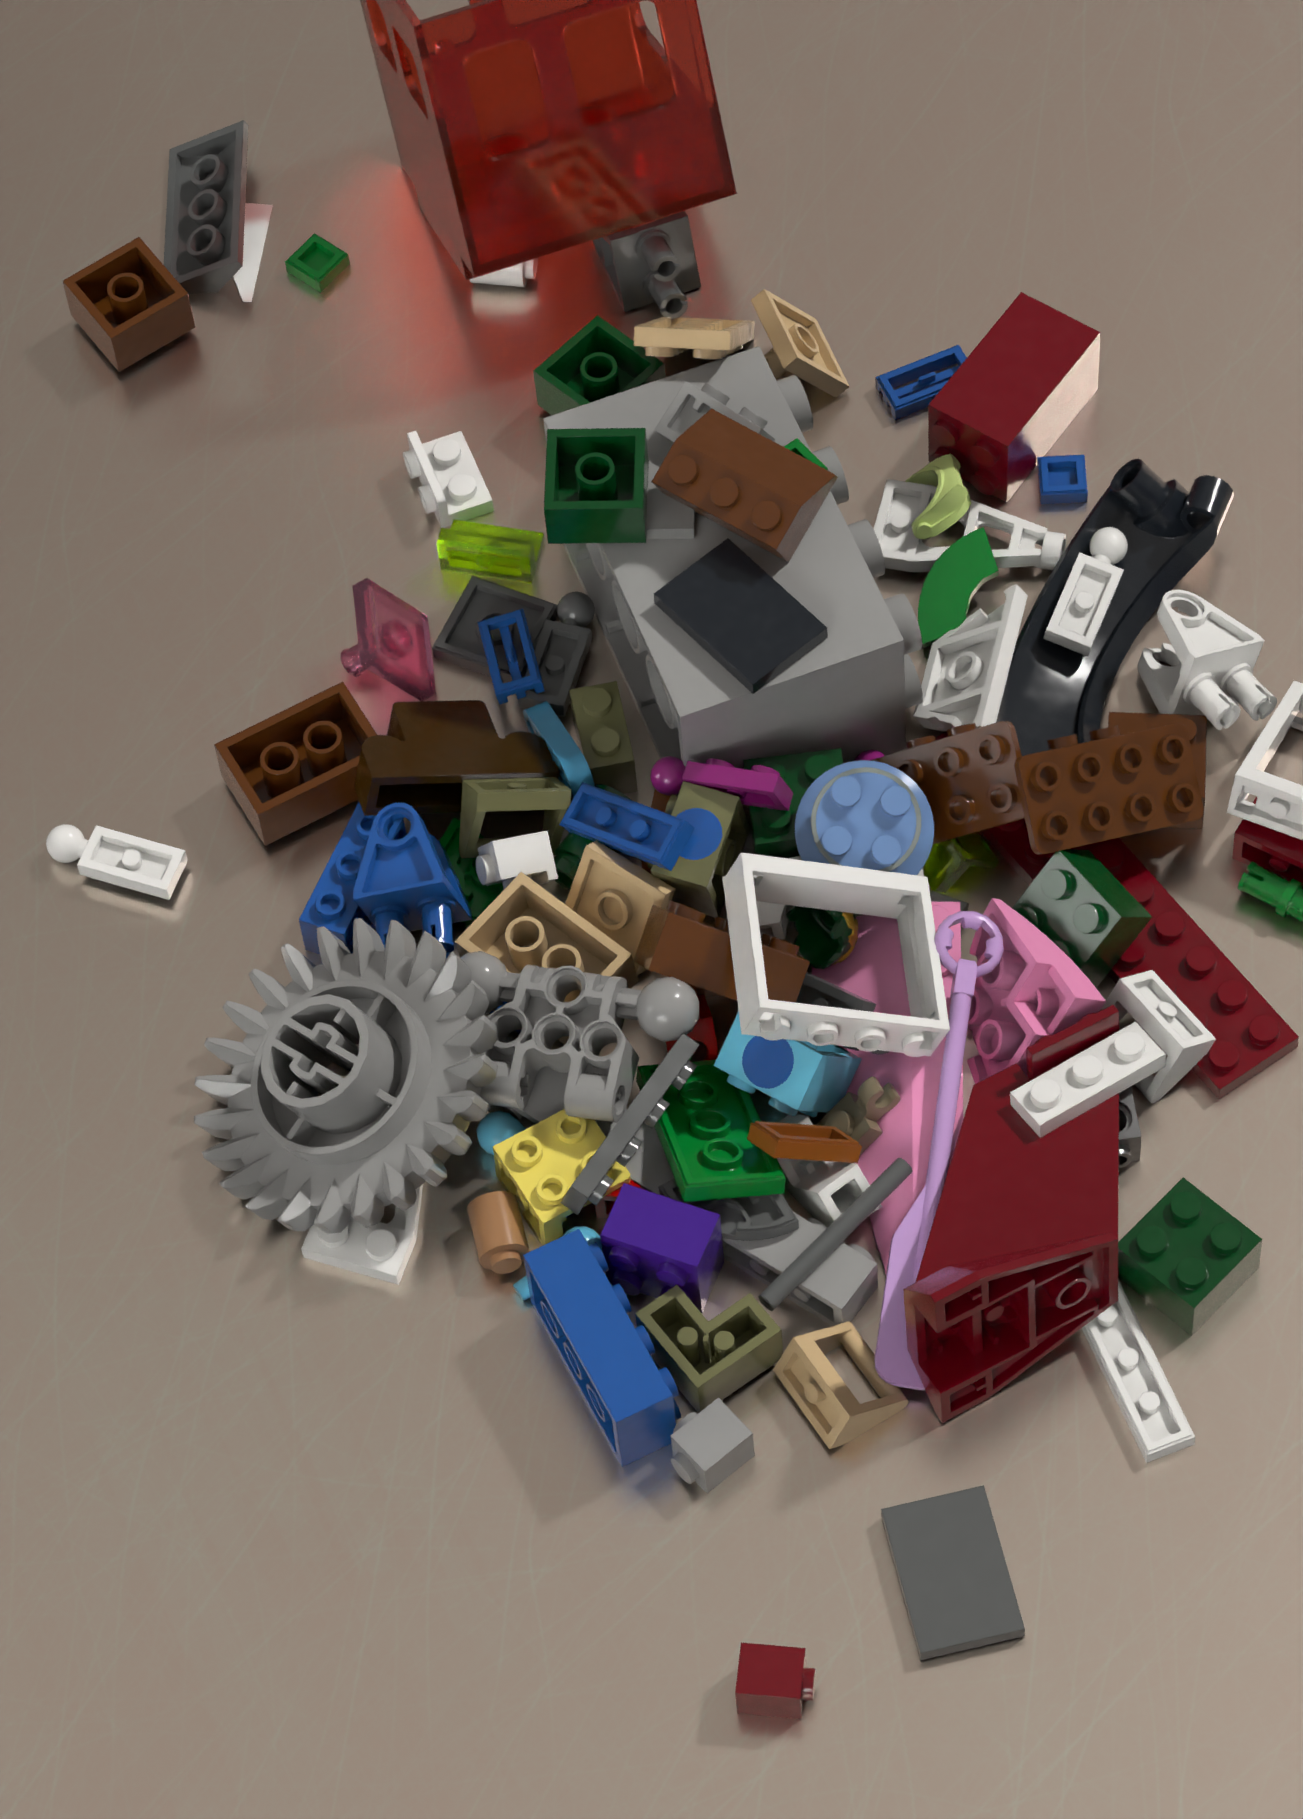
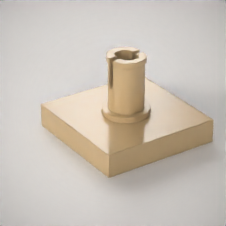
M765 289L751 299L754 309L773 346L764 357L776 380L789 371L835 398L850 387L814 317Z
M596 840L586 845L565 905L631 953L634 959L652 906L656 905L666 909L676 889ZM634 962L637 975L646 971V968Z

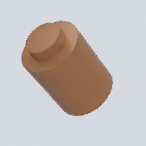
M494 1191L476 1197L468 1204L467 1211L480 1265L498 1274L517 1270L524 1261L523 1255L530 1252L517 1197L507 1191Z

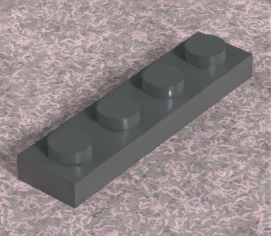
M682 1033L571 1185L561 1202L564 1206L577 1215L588 1200L597 1206L614 1182L613 1179L607 1176L608 1172L616 1162L623 1167L627 1165L642 1141L635 1137L640 1128L645 1123L653 1129L670 1105V1103L663 1099L664 1095L671 1086L680 1091L697 1068V1065L691 1062L690 1059L697 1050L698 1043Z

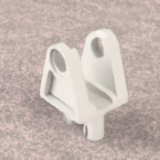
M1184 590L1166 592L1160 603L1157 616L1171 645L1162 643L1161 648L1147 649L1144 647L1137 664L1138 672L1159 713L1205 715L1218 730H1222V727L1224 729L1230 727L1238 719L1241 711L1239 704L1255 721H1258L1259 718L1262 720L1274 710L1277 699L1253 676V668L1265 640L1259 634L1194 593ZM1172 607H1178V611L1186 613L1189 616H1184L1177 613L1172 609ZM1156 660L1163 661L1171 666H1164L1158 663Z

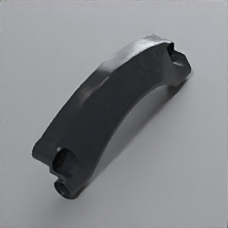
M1133 459L1127 462L1114 475L1110 486L1089 513L1059 559L1040 592L1016 641L996 722L1009 721L1014 725L1022 756L1049 750L1047 740L1076 734L1078 744L1091 741L1089 731L1100 728L1101 716L1110 687L1134 640L1160 605L1165 593L1171 591L1214 545L1234 496L1233 489L1224 480L1209 475L1199 476L1194 480L1191 490L1188 492L1175 479L1164 482L1141 459ZM1113 527L1120 530L1127 539L1128 548L1125 557L1113 565L1124 569L1089 655H1083L1043 639L1079 552L1092 557L1089 544L1093 534L1101 528Z

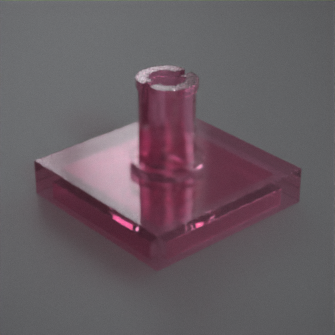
M368 578L353 585L358 644L342 650L340 658L344 669L349 674L353 673L354 677H359L364 672L370 670L419 701H424L435 695L436 688L428 616Z

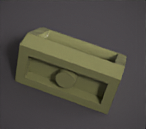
M556 777L463 780L459 836L460 857L477 858L479 856V847L492 841L511 838H479L486 812L544 810L543 831H548L552 853L556 855L555 851L559 847L564 828L559 824L571 804V789Z

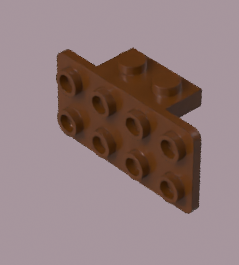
M1000 721L980 728H976L975 723L953 727L947 730L948 737L935 740V736H926L906 742V750L870 760L885 763L899 769L908 775L923 791L933 814L934 839L932 845L1025 819L1014 769L1015 760L1022 755L1015 727L1009 721Z
M1182 723L1122 735L1119 733L1118 725L1089 731L1091 741L1079 744L1076 734L1047 740L1049 750L1020 756L1014 762L1032 851L1038 855L1199 820L1204 814L1189 735L1186 726Z

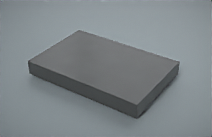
M984 1485L881 1509V1517L920 1660L1025 1636V1627Z

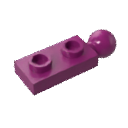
M666 756L659 759L653 765L650 773L653 787L659 793L668 796L679 794L683 781L738 796L742 804L789 811L793 797L792 790L781 778L780 773L762 765H754L751 767V770L735 768L726 761L711 758L707 759L706 763L687 761L686 766H684L681 759Z

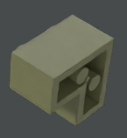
M678 1285L635 1313L637 1327L643 1325L653 1343L655 1354L651 1356L661 1368L666 1367L669 1370L677 1388L698 1413L718 1397L723 1400L778 1362L783 1354L781 1328L751 1293L710 1321H707Z

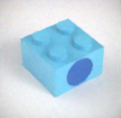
M738 1011L713 1066L729 1074L726 1081L731 1085L749 1093H754L758 1089L771 1096L768 1104L781 1112L796 1116L799 1111L808 1116L816 1117L818 1112H829L845 1096L862 1058L837 1045L816 1046L804 1041L787 1039L767 1040L761 1036L741 1034Z

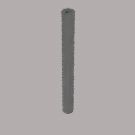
M897 1158L758 1296L763 1306L770 1311L778 1307L913 1172L911 1166L902 1158Z

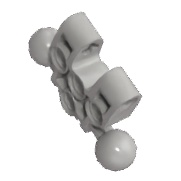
M483 951L469 952L460 957L471 971L470 981H475L484 989L487 995L489 1005L485 1014L492 1012L501 1006L503 1002H508L487 1016L495 1024L498 1037L493 1047L483 1052V1054L498 1065L497 1078L489 1085L481 1086L480 1097L489 1105L523 1109L529 1101L538 1071L543 1067L549 1066L554 1071L569 1073L564 1093L566 1115L617 1123L625 1112L640 1058L622 1032L624 1019L638 1020L640 1027L649 1036L661 1041L678 1040L682 1033L687 1035L693 1030L699 1019V1000L696 992L687 983L674 977L657 978L643 987L642 990L629 989L627 981L623 977H610L582 972L574 966L544 968L536 965H526L519 974L507 972L505 965L497 957ZM581 990L575 1000L563 1003L565 997L570 992ZM522 1030L519 1037L514 1041L504 1043L506 1037L511 1032ZM569 1036L567 1043L563 1047L551 1050L557 1039ZM617 1043L615 1050L611 1054L599 1056L601 1049L606 1045Z

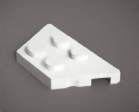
M1017 584L1010 586L1004 591L1006 596L1005 603L992 613L987 615L980 608L966 618L959 627L948 631L932 643L921 684L923 702L916 705L913 715L924 728L947 732L950 728L975 723L976 728L996 723L1028 597Z

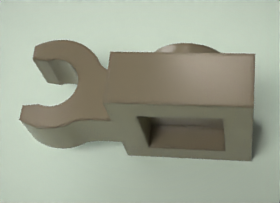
M872 1076L861 1084L857 1095L848 1092L816 1125L835 1126L859 1142L862 1146L861 1155L883 1133L877 1121L885 1113L892 1110L901 1098L891 1083H887L882 1088L876 1077Z

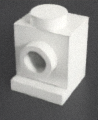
M548 831L496 840L478 848L479 856L476 858V871L482 885L490 886L502 883L503 889H505L520 872L524 873L538 885H544L558 879Z

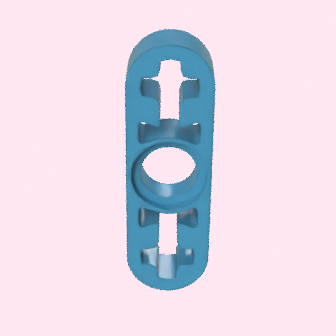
M545 701L524 709L523 715L528 731L545 740L552 759L560 771L558 779L571 789V798L576 795L582 782L594 786L593 777L583 753L549 703Z

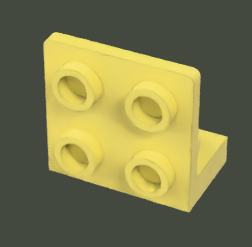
M565 1109L493 1146L496 1176L505 1190L517 1197L520 1213L542 1246L563 1236L562 1223L567 1220L566 1216L574 1212L561 1202L571 1185L606 1139V1136L595 1120L568 1116ZM616 1162L608 1172L607 1176L613 1179L614 1182L604 1196L622 1187L623 1183L628 1184L630 1182V1172L626 1166L623 1167ZM588 1200L584 1207L591 1204L592 1202Z

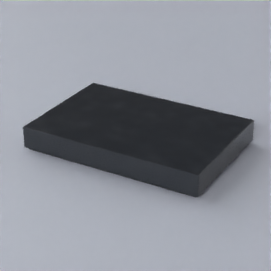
M729 538L654 593V604L752 694L756 693L828 638L827 627Z

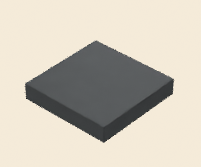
M472 575L432 647L433 657L491 677L477 622L523 609L535 649L545 620L555 621L557 619L558 605ZM517 623L509 625L523 678L526 675L528 665ZM497 628L491 630L503 682H510L512 677L500 630Z

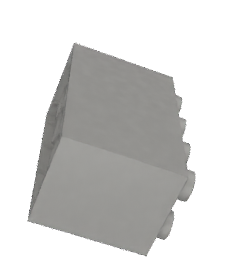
M760 346L543 418L546 445L547 429L646 428L649 459L648 489H658L651 481L672 447L673 442L660 435L654 429L685 381L700 390L705 383H708L730 398L726 404L730 409L739 414L744 406L765 419L768 423L763 430L776 439L775 443L783 447L798 438L810 450L802 433L813 429V417L807 395L798 377L792 375L776 381ZM829 446L812 452L828 468V471L835 474L838 478L789 563L696 512L694 539H646V543L563 544L585 594L594 603L595 616L660 759L666 756L677 757L686 766L687 761L706 763L707 759L713 758L726 761L735 768L744 769L743 760L841 748L843 763L854 761L860 753L866 750H876L884 755H888L906 748L905 709L923 702L920 680L908 654L922 648L921 632L907 597L901 593L883 599L874 580L875 577L885 574V563L873 527L867 519L847 525L838 507V504L849 500V491L843 468L832 447ZM727 538L827 627L828 638L754 694L654 604V593Z

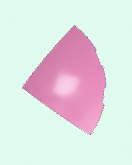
M996 898L991 899L983 915L989 917L998 926L1003 936L1004 951L999 964L990 973L976 978L968 1028L972 1030L973 1039L979 1055L967 1060L975 1084L1016 1063L1028 1076V1047L1034 1045L1040 1038L1046 1035H1054L1076 1024L1087 1014L1099 1012L1106 1003V1000L1089 978L1053 941L1002 900ZM981 926L975 932L970 947V954L977 957V966L989 961L984 956L986 950V940L990 939V936Z

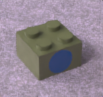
M683 781L678 796L671 795L665 813L687 821L694 827V830L672 871L648 863V868H651L653 876L676 889L671 901L694 908L709 916L720 917L725 903L722 876L727 875L739 854L743 853L751 828L740 797Z

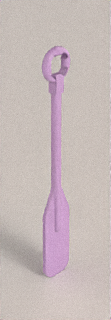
M960 911L948 916L939 925L934 938L941 964L953 973L949 1011L950 1030L946 1034L926 1183L891 1240L874 1357L875 1369L882 1380L894 1386L915 1390H925V1387L907 1350L903 1289L916 1282L948 1173L971 1000L974 995L976 978L990 973L999 964L1004 951L1003 936L998 926L986 915L975 911ZM961 923L963 928H971L978 931L981 926L990 936V939L986 940V950L984 956L989 961L980 966H977L975 961L959 959L957 963L948 953V950L952 948L954 936L953 931L949 928Z

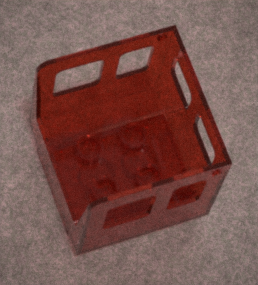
M360 0L401 166L415 186L422 213L466 280L737 194L696 0H468L469 5L423 20L418 19L406 0ZM651 1L655 4L664 48L648 29L639 2Z

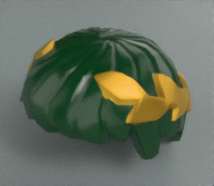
M794 906L786 914V917L791 922H794V927L798 932V936L793 944L799 946V955L810 961L809 965L813 968L825 969L838 962L841 963L850 955L858 939V920L854 913Z

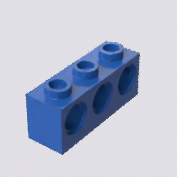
M358 802L299 918L305 950L319 955L317 928L322 926L327 928L353 954L354 919L361 918L369 926L371 924V920L354 901L353 889L371 827L377 815L364 816L360 802ZM404 818L394 820V824L389 830L388 838L399 840L407 835Z

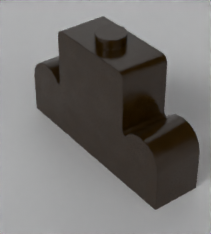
M483 701L395 702L391 711L387 735L371 736L362 744L354 787L364 816L377 815L385 806L393 803L408 804L418 814L461 813L463 780L556 777L558 779L560 771L552 759L545 740L538 735L518 731L506 735L504 739L499 738L486 704Z

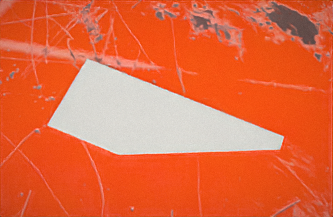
M245 203L243 266L233 276L243 302H252L273 205Z

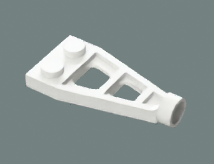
M887 479L874 525V531L882 550L885 568L908 572H929L941 554L950 547L926 546L922 539L914 536L911 528L912 522L931 502L937 487ZM971 500L968 511L958 520L965 527L963 536L982 526L1002 530L1011 535L1010 544L1007 549L992 550L998 568L1034 566L1040 569L1054 570L1066 550V534L1047 531V528L973 500ZM1035 545H1041L1042 549L1035 548Z
M423 1184L415 1189L417 1194L415 1204L404 1212L396 1206L395 1216L388 1224L379 1222L366 1228L351 1216L348 1226L341 1233L328 1234L315 1225L311 1226L301 1248L303 1257L399 1285L417 1240Z

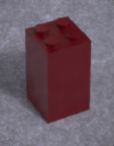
M1021 292L928 405V461L932 462L941 456L952 454L960 463L959 472L961 479L972 484L979 492L985 495H993L1007 503L1037 466L1038 457L1046 455L1098 390L1100 332Z

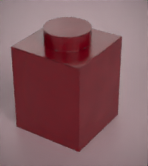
M741 1643L735 1690L737 1713L802 1719L803 1701L814 1700L816 1668H807L806 1648Z

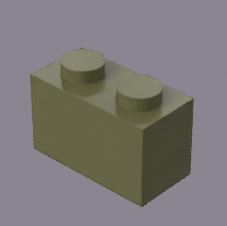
M617 681L570 689L572 716L577 742L590 768L594 785H607L623 794L638 792L635 760Z

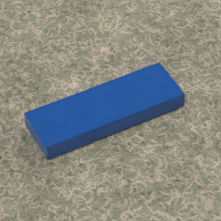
M584 782L580 785L559 824L570 833L591 841L597 840L609 848L672 871L694 830V827L683 819Z

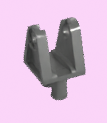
M668 196L650 201V209L655 212L657 221L623 230L608 215L589 221L594 247L624 312L656 302L664 317L675 319L686 312L688 303L687 301L685 302L687 298L683 293L700 288L701 282L688 215Z

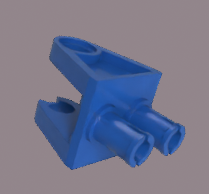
M393 803L385 806L378 812L373 821L353 889V899L375 925V931L379 934L384 948L390 921L396 920L409 932L423 929V932L430 933L443 945L446 953H451L454 951L452 923L472 920V912L448 854L435 836L428 833L424 821L412 806L405 803ZM399 818H407L411 822L408 834L399 840L389 839L388 833L394 824L393 821Z

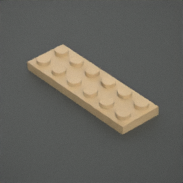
M661 317L634 327V346L646 347V356L674 357V355H679L683 351L693 349V358L722 359V357L742 349L743 344L754 339L755 321L686 317L671 319V317Z

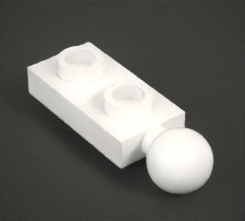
M1113 527L1101 528L1093 534L1089 544L1092 557L1079 552L1043 639L1083 655H1089L1124 569L1113 565L1125 557L1128 548L1127 539L1120 530Z
M68 824L59 825L52 829L46 840L48 853L56 861L70 863L80 858L77 864L80 875L170 900L188 861L185 850L97 825L89 840L84 838L78 828Z

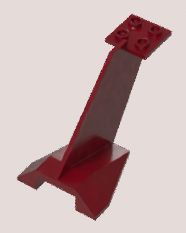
M1114 1005L1097 1013L1087 1014L1076 1024L1054 1035H1046L1040 1038L1034 1045L1028 1047V1076L1016 1063L973 1085L916 1282L903 1289L907 1350L925 1387L933 1409L942 1423L990 1398L1118 1301L1119 1093L1041 1138L1010 1104L1011 1091L1118 1032L1119 1011Z

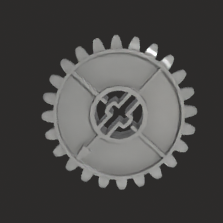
M361 918L354 919L353 954L324 926L317 928L318 947L322 964L317 966L292 945L286 943L281 947V952L293 981L284 987L273 977L260 970L253 969L249 973L250 979L267 1006L261 1013L248 1006L231 1001H226L223 1006L224 1011L232 1021L247 1033L243 1043L221 1038H206L205 1047L233 1069L231 1075L195 1077V1085L213 1099L228 1105V1108L194 1116V1123L214 1137L230 1139L206 1149L202 1154L207 1161L224 1171H235L223 1179L220 1185L235 1197L241 1199L252 1198L245 1207L262 1219L273 1220L279 1217L277 1219L278 1222L294 1231L304 1232L315 1225L328 1234L341 1233L348 1226L351 1216L366 1228L376 1225L384 1215L385 1206L393 1203L404 1212L415 1204L417 1198L415 1189L426 1181L430 1185L438 1186L447 1177V1171L443 1164L451 1154L464 1155L470 1148L472 1141L465 1134L470 1122L479 1121L486 1117L490 1105L480 1097L481 1086L492 1083L497 1078L498 1065L483 1054V1052L491 1049L498 1039L495 1024L484 1016L489 1005L487 995L484 989L475 981H470L471 971L468 965L453 951L446 959V951L443 945L426 931L423 932L416 948L415 938L396 920L390 921L384 948L379 934ZM334 1062L350 1071V1073L343 1078L327 1069V1067Z

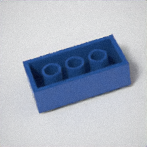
M577 1229L524 1254L531 1303L620 1465L624 1467L670 1445L676 1420L681 1418L679 1407L674 1397L679 1396L677 1386L669 1370L666 1367L658 1370L651 1355L655 1354V1349L644 1326L640 1325L635 1328L627 1315L632 1312L623 1288L619 1283L611 1286L604 1274L609 1268L598 1244L595 1242L588 1245L580 1229Z

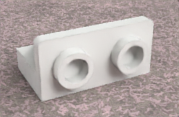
M416 430L407 433L409 450L403 452L407 471L411 479L419 477L422 486L418 487L424 510L427 514L435 513L441 529L494 511L493 500L462 431L423 444Z

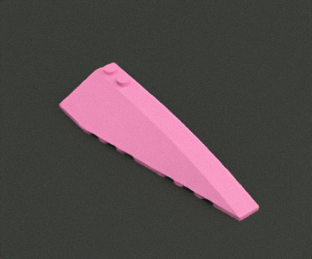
M931 902L935 931L937 932L939 925L948 916L960 912V902ZM870 915L857 916L858 939L850 955L841 963L838 962L825 969L812 967V974L875 1003L874 1012L911 1016L897 919ZM961 923L949 928L953 931L954 936L952 948L948 950V953L957 963L961 959ZM940 962L949 1019L953 973L947 970ZM946 1036L931 1056L910 1057L898 1052L876 1055L866 1051H856L839 1046L862 1058L846 1094L851 1092L857 1095L861 1084L873 1076L876 1077L882 1088L887 1083H891L901 1098L892 1110L885 1113L877 1121L883 1133L860 1155L859 1161L856 1163L870 1185L897 1158L905 1160L913 1171L881 1203L882 1207L869 1216L885 1274L887 1272L892 1237L925 1187ZM963 1065L949 1166L963 1122Z

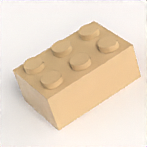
M522 872L455 941L460 957L469 952L483 951L497 957L505 965L507 972L520 974L526 965H536L544 968L574 966L582 972L610 977H623L626 979L629 989H632L639 981L631 953ZM581 990L570 992L565 997L563 1003L575 1000ZM563 1036L558 1040L565 1045L569 1036Z

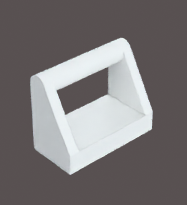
M1153 970L1120 978L1107 998L1106 1003L1101 1008L1103 1010L1114 1005L1119 1011V1021L1129 1012L1168 1055L1166 1067L1160 1069L1155 1077L1150 1075L1134 1084L1151 1103L1159 1101L1208 1053L1216 1040Z

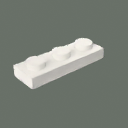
M1135 1021L1011 1091L1010 1104L1041 1138L1166 1067V1054Z

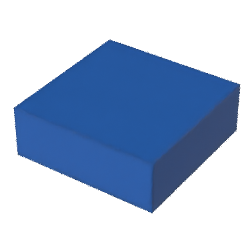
M1084 455L1038 457L1040 505L1087 502L1088 490Z

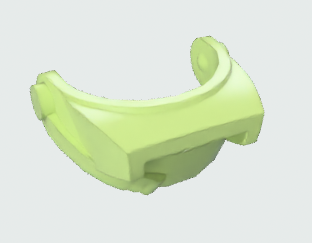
M947 454L933 460L905 481L937 487L929 505L912 522L913 534L918 539L931 538L944 532L962 518L971 505L969 492L961 480L959 472L960 463L952 454Z

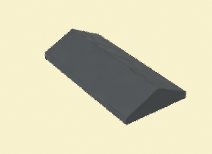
M244 120L171 148L169 151L164 266L188 294L218 293L243 266L249 127Z

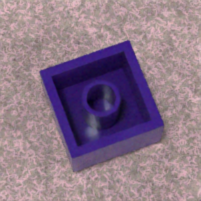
M623 1183L600 1234L603 1255L609 1268L605 1272L608 1281L613 1286L619 1283L625 1294L638 1295L642 1293L654 1298L660 1297L678 1285L702 1313L724 1264L720 1214Z

